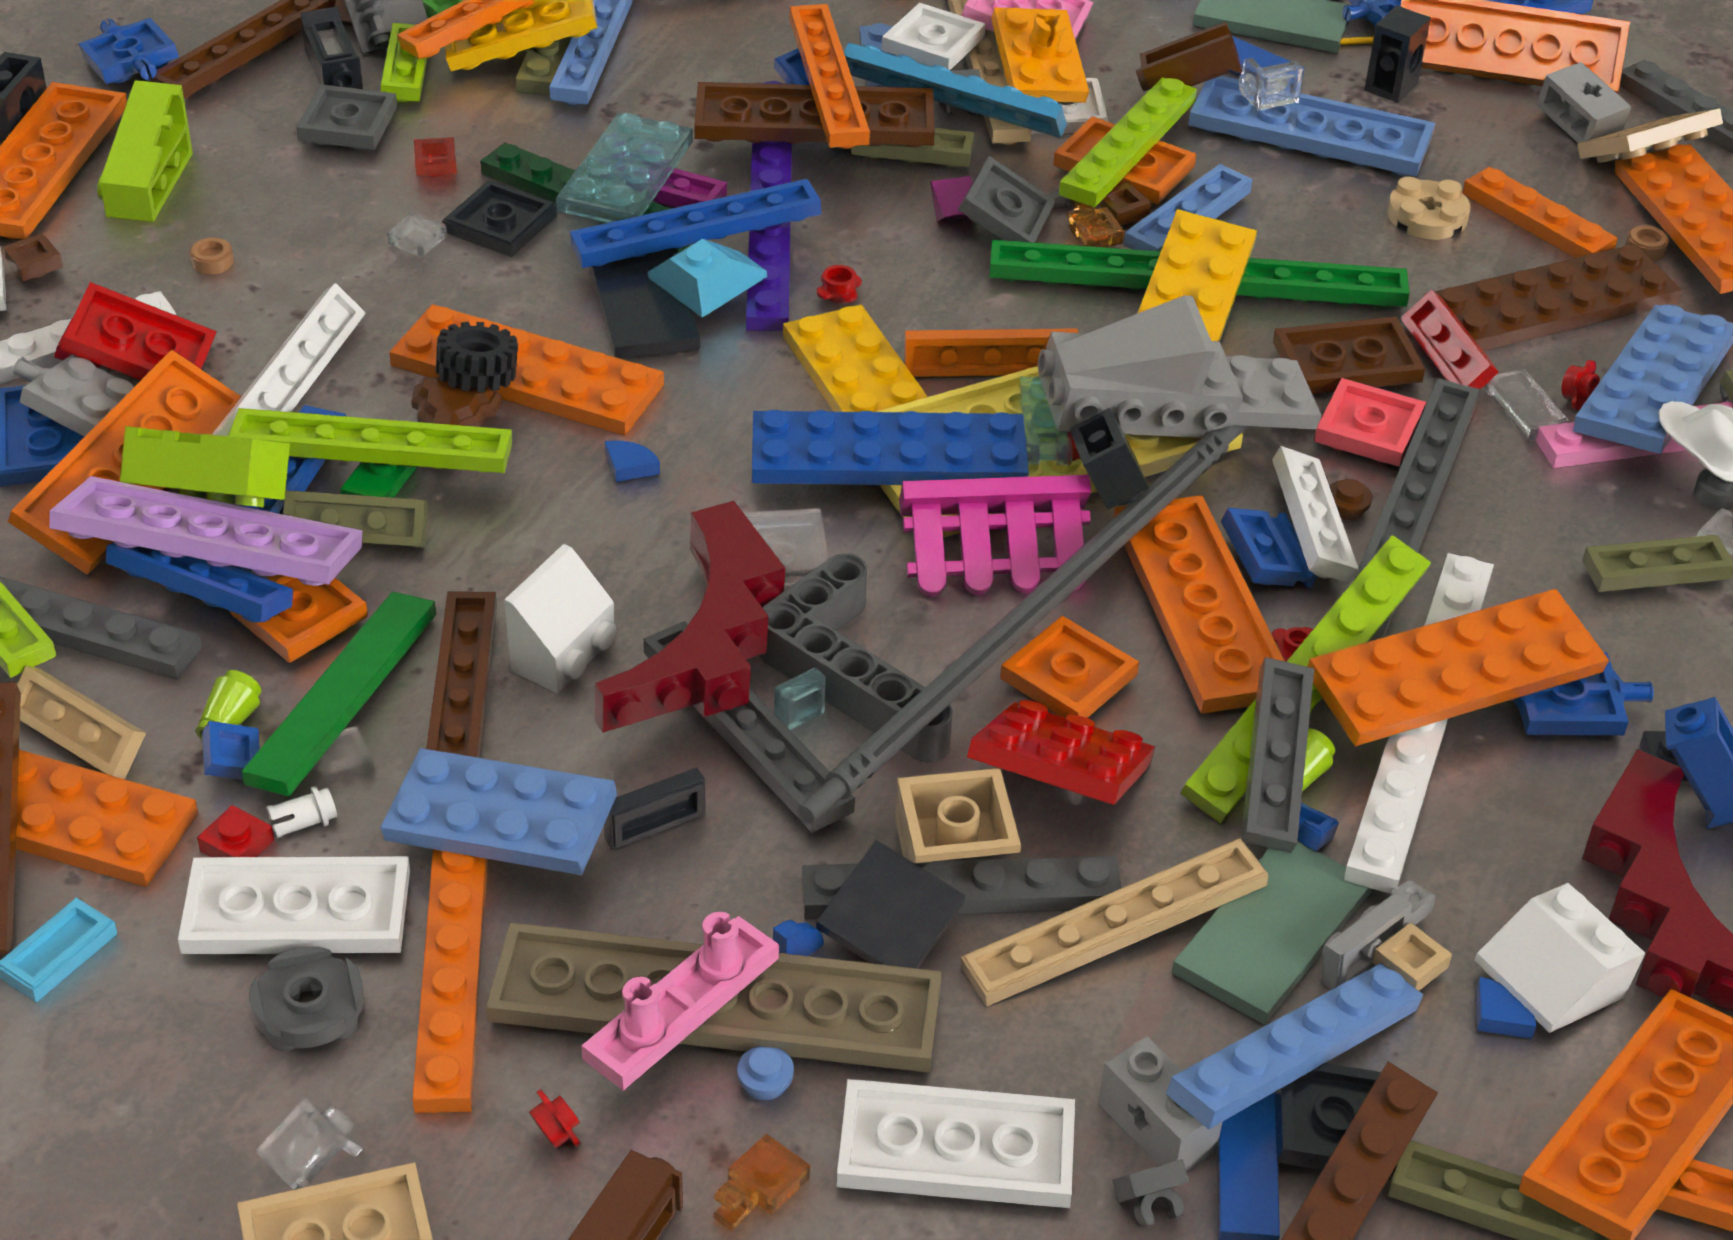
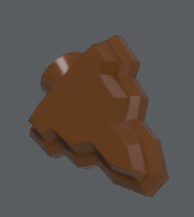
M424 377L420 384L414 386L411 403L412 408L418 410V422L480 427L483 422L496 415L502 403V395L497 391H492L489 387H485V392H477L475 387H470L469 391L461 390L462 385L460 384L454 388L448 385V380L442 382L438 377Z

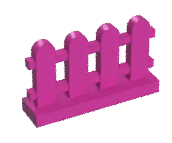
M1089 475L903 481L899 497L900 516H911L903 518V532H913L915 562H908L906 565L907 578L916 577L918 590L927 597H936L943 592L946 576H963L966 590L973 595H983L990 590L993 574H1010L1011 585L1016 591L1020 593L1032 592L1039 583L1040 573L1055 572L1084 546L1082 526H1089L1091 518L1090 511L1081 510L1085 509L1091 494ZM1034 511H1050V512H1037V513H1034ZM958 514V515H956V516H941V515ZM1052 527L1055 557H1038L1036 528ZM989 529H1006L1008 559H992ZM942 531H959L962 560L945 561ZM1085 581L1074 591L1081 589Z

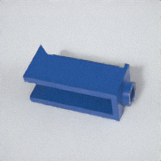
M1716 697L1665 710L1666 748L1672 751L1705 809L1706 829L1733 823V728Z

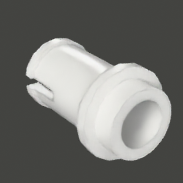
M316 786L311 787L310 794L274 806H266L270 820L292 814V818L272 824L277 839L283 835L318 823H322L323 827L329 826L328 820L337 817V811L329 789L325 788L318 791Z

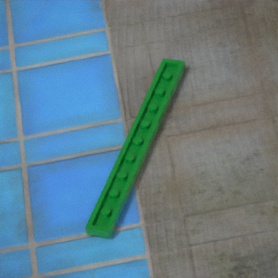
M992 240L989 278H1001L1007 281H1043L1049 284H1085L1091 287L1115 286L1133 290L1147 289L1161 251ZM1249 258L1236 295L1252 296L1254 298H1285L1296 301H1328L1338 304H1370L1380 307H1407L1410 291L1408 273L1405 268Z

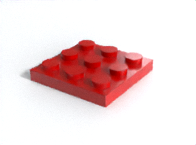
M1021 700L1019 703H1012L973 736L967 758L1115 805L1151 765L1156 746L1142 742L1143 738L1134 732L1115 730L1112 733L1096 728L1095 722L1089 718L1078 715H1067L1064 718L1047 712L1048 708L1041 703Z

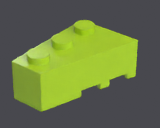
M134 81L106 165L97 184V194L99 199L103 200L106 217L154 222L186 167L193 151L182 85Z
M125 426L120 482L177 488L178 494L229 504L264 507L265 498L285 500L290 443Z

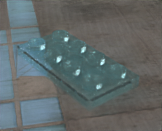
M618 112L557 195V211L608 223L643 215L692 144L693 128L680 126L671 121L661 122L643 118L634 113L624 114Z

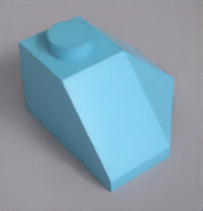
M701 239L648 271V277L703 318L765 279L767 271L740 251Z

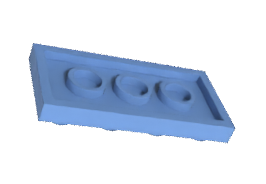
M420 748L380 828L385 841L582 875L617 796L614 780Z

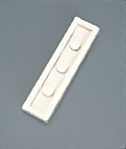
M1280 446L1272 461L1309 571L1323 579L1333 578L1350 584L1359 568L1320 459Z

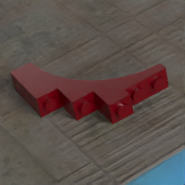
M735 501L691 512L690 550L703 572L707 588L701 606L684 631L659 653L630 670L595 683L594 720L602 733L695 705L702 716L706 717L749 703L751 666L746 659L766 653L769 616L763 607L784 592L786 568Z
M1637 749L1595 819L1582 859L1624 878L1619 886L1609 920L1633 933L1652 940L1635 985L1662 998L1665 997L1670 989L1690 998L1695 994L1720 1007L1733 1011V934L1714 916L1694 888L1678 851L1673 824L1675 800L1684 772L1679 766Z

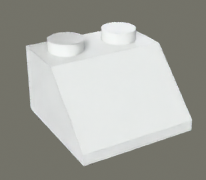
M566 544L558 548L504 599L510 671L557 694L572 679L580 677L586 665L601 650L608 649L616 636L617 628L614 624L613 600L573 548Z
M1566 883L1531 898L1476 954L1474 961L1495 981L1501 983L1534 1015L1535 1020L1551 1033L1624 999L1645 952L1573 886Z

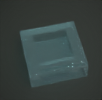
M814 667L775 687L774 714L789 730L825 712L826 677Z

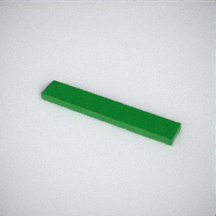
M392 591L241 771L244 785L290 796L437 615L435 601Z

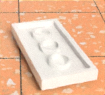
M409 857L193 858L178 936L180 953L281 954L291 949L310 946L330 949L331 953H401L410 877Z
M847 1079L836 1187L1070 1208L1075 1099Z

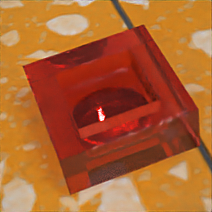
M454 137L414 140L416 176L429 175L437 177L444 174L457 173Z

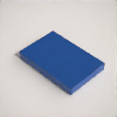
M26 385L0 388V487L40 482L84 438V436L20 403L22 388Z

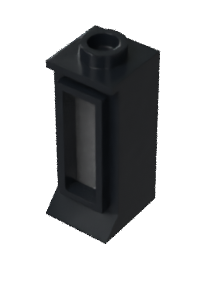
M338 6L300 12L304 48L319 84L363 89L359 55L357 56L343 26Z

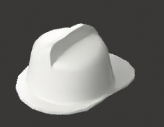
M1674 401L1663 404L1658 415L1664 430L1678 444L1698 458L1711 473L1724 481L1733 482V408L1722 404H1709L1698 409L1684 402Z

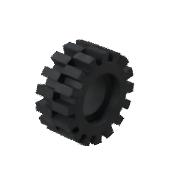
M461 322L460 328L455 324L449 325L448 330L442 329L437 337L436 374H439V379L442 382L448 380V385L455 388L459 384L462 385L461 390L469 391L470 387L477 388V392H485V387H489L492 391L499 390L500 385L506 388L510 385V381H514L516 378L517 338L515 335L510 336V331L507 329L499 331V326L491 324L489 328L484 327V322H476V326H471L469 322Z

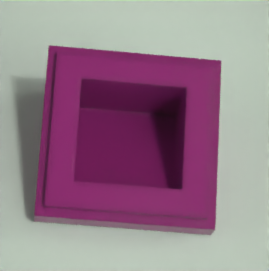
M970 176L930 182L936 222L969 218L958 208L972 184Z

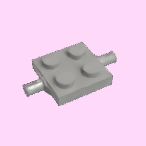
M73 354L49 369H43L24 357L19 358L13 368V374L30 381L29 384L22 388L20 403L84 437L134 388L129 381L116 378L97 368L91 361L78 358Z

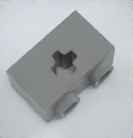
M1582 62L1546 75L1537 102V106L1578 143L1623 130L1632 107Z
M1147 1036L1104 1063L1099 1105L1158 1166L1183 1159L1186 1172H1188L1216 1153L1222 1122L1207 1129L1166 1095L1171 1077L1183 1070Z

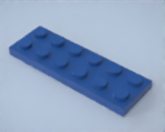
M753 411L752 483L902 485L903 481L1029 476L1023 414H1008L1004 412L988 414L962 412L918 413L914 411Z

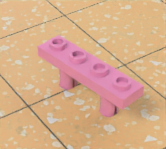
M714 912L708 915L702 924L704 945L663 979L652 986L650 979L641 976L626 982L622 990L624 1011L581 1045L582 1060L624 1091L779 959V944L740 916L730 920V915L725 912Z

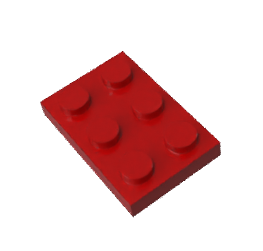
M90 282L63 337L60 349L142 380L171 350L202 370L217 331Z

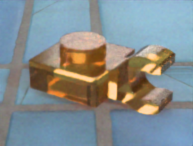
M1069 199L1074 206V210L1067 211L1068 228L1081 246L1107 248L1123 244L1124 230L1107 207L1095 209V207Z
M766 1133L728 1168V1181L714 1194V1199L722 1204V1206L713 1213V1218L729 1230H733L743 1222L757 1205L770 1214L774 1213L809 1180L810 1164Z

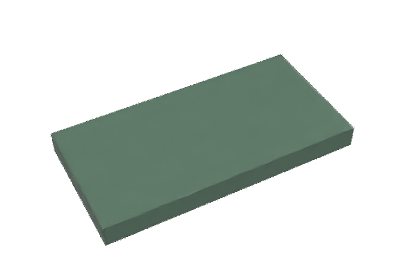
M1200 0L1194 13L1193 26L1207 29L1227 21L1231 34L1338 53L1341 40L1349 23L1346 19L1344 20L1342 11L1345 5L1350 6V4L1328 0Z
M1298 841L1291 853L1269 848L1259 860V863L1268 873L1267 886L1221 905L1173 961L1172 974L1263 1025L1268 1023L1319 959L1328 939L1334 933L1340 932L1371 894L1372 888L1344 881L1346 866Z

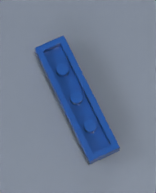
M114 543L107 545V564L125 570L132 577L146 578L162 584L169 591L183 592L201 599L208 606L222 607L238 613L247 621L265 622L292 607V588L231 565L217 567L208 564L204 559L189 556L168 557L161 554L159 550L140 546L125 548Z

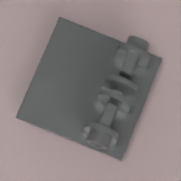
M344 0L362 54L387 49L393 23L417 25L428 19L422 0Z

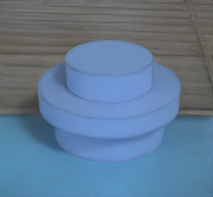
M754 1047L741 1056L737 1065L739 1083L751 1097L758 1100H772L781 1096L791 1084L794 1076L792 1059L779 1048Z

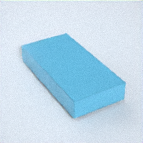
M76 897L0 960V979L37 1003L118 934L115 922Z

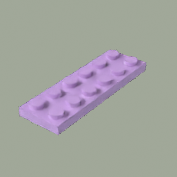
M90 476L50 510L49 528L66 531L74 538L88 539L96 537L113 541L114 544L120 547L136 548L140 546L159 550L161 554L168 557L189 556L204 559L208 564L217 567L234 565L249 568L255 574L261 576L283 575L298 578L301 583L312 586L329 585L361 549L363 530Z

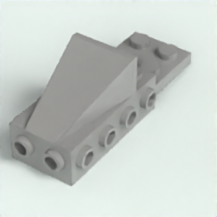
M1181 296L1087 334L1051 332L1046 350L1042 349L1038 357V375L1057 431L1070 432L1069 428L1108 408H1111L1124 434L1203 438L1210 431H1217L1233 425L1317 429L1322 416L1297 360L1281 357L1267 359L1250 358L1243 355L1226 356L1220 341H1211L1193 296Z

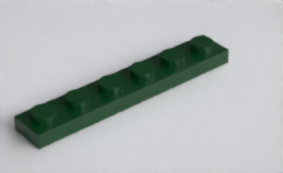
M506 142L480 160L482 175L553 202L558 206L603 224L671 209L648 198L638 196L613 184L603 182ZM690 244L683 248H672V250L674 253L678 254L679 252L683 251L686 247H688Z

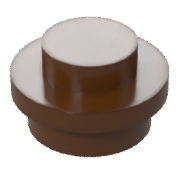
M1344 479L1336 481L1329 486L1341 519H1359L1371 507L1372 492L1361 482L1354 479Z

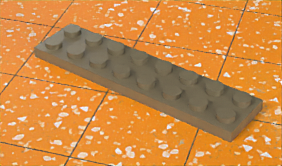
M510 922L486 1005L487 1021L596 1034L624 1011L622 990L627 981L641 976L650 979L652 986L704 944ZM779 953V959L679 1044L748 1051L758 1046L771 1047L783 1050L790 1057L930 1073L942 971Z

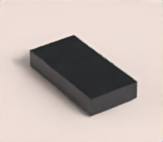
M696 767L616 797L604 824V838L611 849L619 848L705 815V778Z

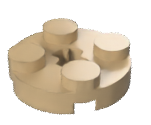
M1409 176L1401 178L1398 181L1397 188L1392 191L1387 214L1391 223L1396 227L1398 221L1408 226L1407 234L1422 239L1440 240L1452 237L1455 229L1461 227V231L1466 228L1471 207L1467 197L1461 193L1462 185L1459 182L1450 179L1440 182L1419 180Z

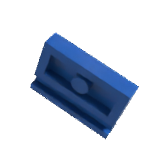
M1227 508L1221 523L1253 583L1294 586L1296 581H1302L1305 587L1311 588L1318 576L1309 571L1297 533L1286 513L1279 512L1277 518L1270 517L1268 511Z

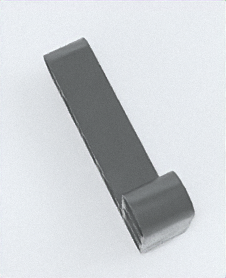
M837 554L827 559L763 607L769 616L767 650L760 657L767 664L875 733L925 687L837 631L864 610L867 589L866 562L854 554ZM949 704L900 750L920 762L931 763L945 758L950 751L953 716L951 705Z

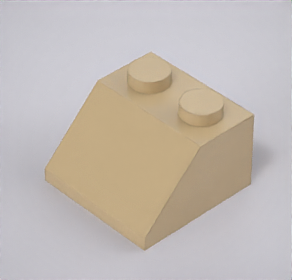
M1000 768L897 778L895 822L903 857L911 862L923 863L1021 852V842Z

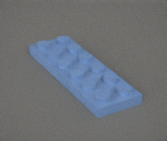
M1219 76L1205 82L1190 111L1188 126L1201 128L1209 133L1219 132L1237 136L1245 141L1273 144L1281 149L1309 152L1321 158L1331 157L1345 160L1357 166L1385 169L1397 175L1417 177L1433 136L1435 122Z
M1655 304L1575 416L1573 431L1661 454L1672 437L1664 430L1659 421L1658 412L1663 404L1671 401L1684 402L1689 405L1694 404L1733 344V323L1727 322L1718 315L1702 316L1686 312L1676 305L1668 304L1661 306Z

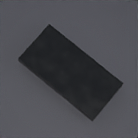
M672 248L648 253L643 257H631L609 262L603 266L590 267L614 357L626 359L700 349V336L691 309L648 277V271L674 256Z

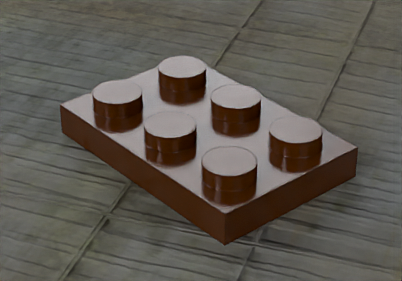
M1397 316L1275 328L1273 344L1279 356L1289 360H1297L1312 394L1334 392L1341 378L1372 387L1400 386L1402 384L1423 382L1425 367Z

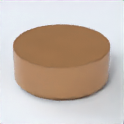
M1640 225L1629 230L1625 246L1636 244L1652 261H1657L1665 256L1669 238L1659 228Z
M211 237L199 240L192 245L189 251L192 268L201 274L214 275L223 273L230 269L234 263L231 244L221 238Z

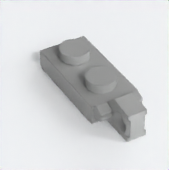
M1409 880L1392 889L1391 896L1378 906L1373 905L1366 909L1360 919L1345 931L1334 933L1322 950L1324 961L1321 984L1332 990L1376 966L1372 963L1375 949L1410 922L1416 925L1433 912L1436 895L1415 884V881Z

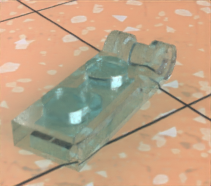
M1020 376V412L1024 417L1028 465H1039L1040 460L1056 461V465L1071 466L1072 439L1070 438V432L1057 431L1039 376Z

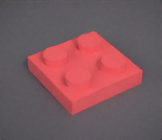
M1341 378L1317 426L1314 442L1330 446L1336 450H1344L1371 458L1380 463H1388L1400 467L1424 412L1426 402Z

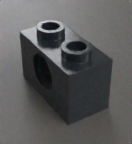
M1396 5L1376 24L1364 91L1399 103L1418 84L1431 17Z
M3 52L0 56V140H5L47 89L42 62L39 57Z
M1111 408L1069 428L1083 466L1107 510L1117 505L1130 504L1142 492L1150 489L1137 458Z

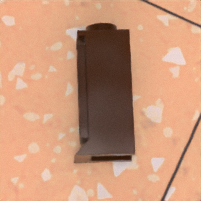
M1227 21L1140 53L1141 68L1136 70L1143 92L1150 90L1162 77L1178 79L1185 85L1192 87L1229 73L1228 70L1243 74L1240 56Z
M630 1150L568 1240H658L675 1215L676 1210L681 1211L683 1208L682 1172L675 1170L670 1163L661 1158H649Z

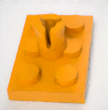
M994 7L991 21L1008 86H1012L1023 94L1036 98L1045 96L1056 102L1086 103L1089 88L1067 10Z

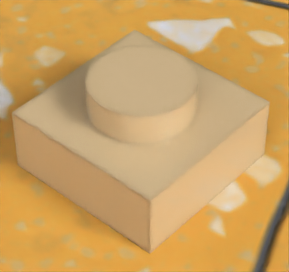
M1410 922L1375 949L1372 963L1374 965L1384 964L1389 969L1399 973L1406 982L1420 991L1449 968L1452 953Z

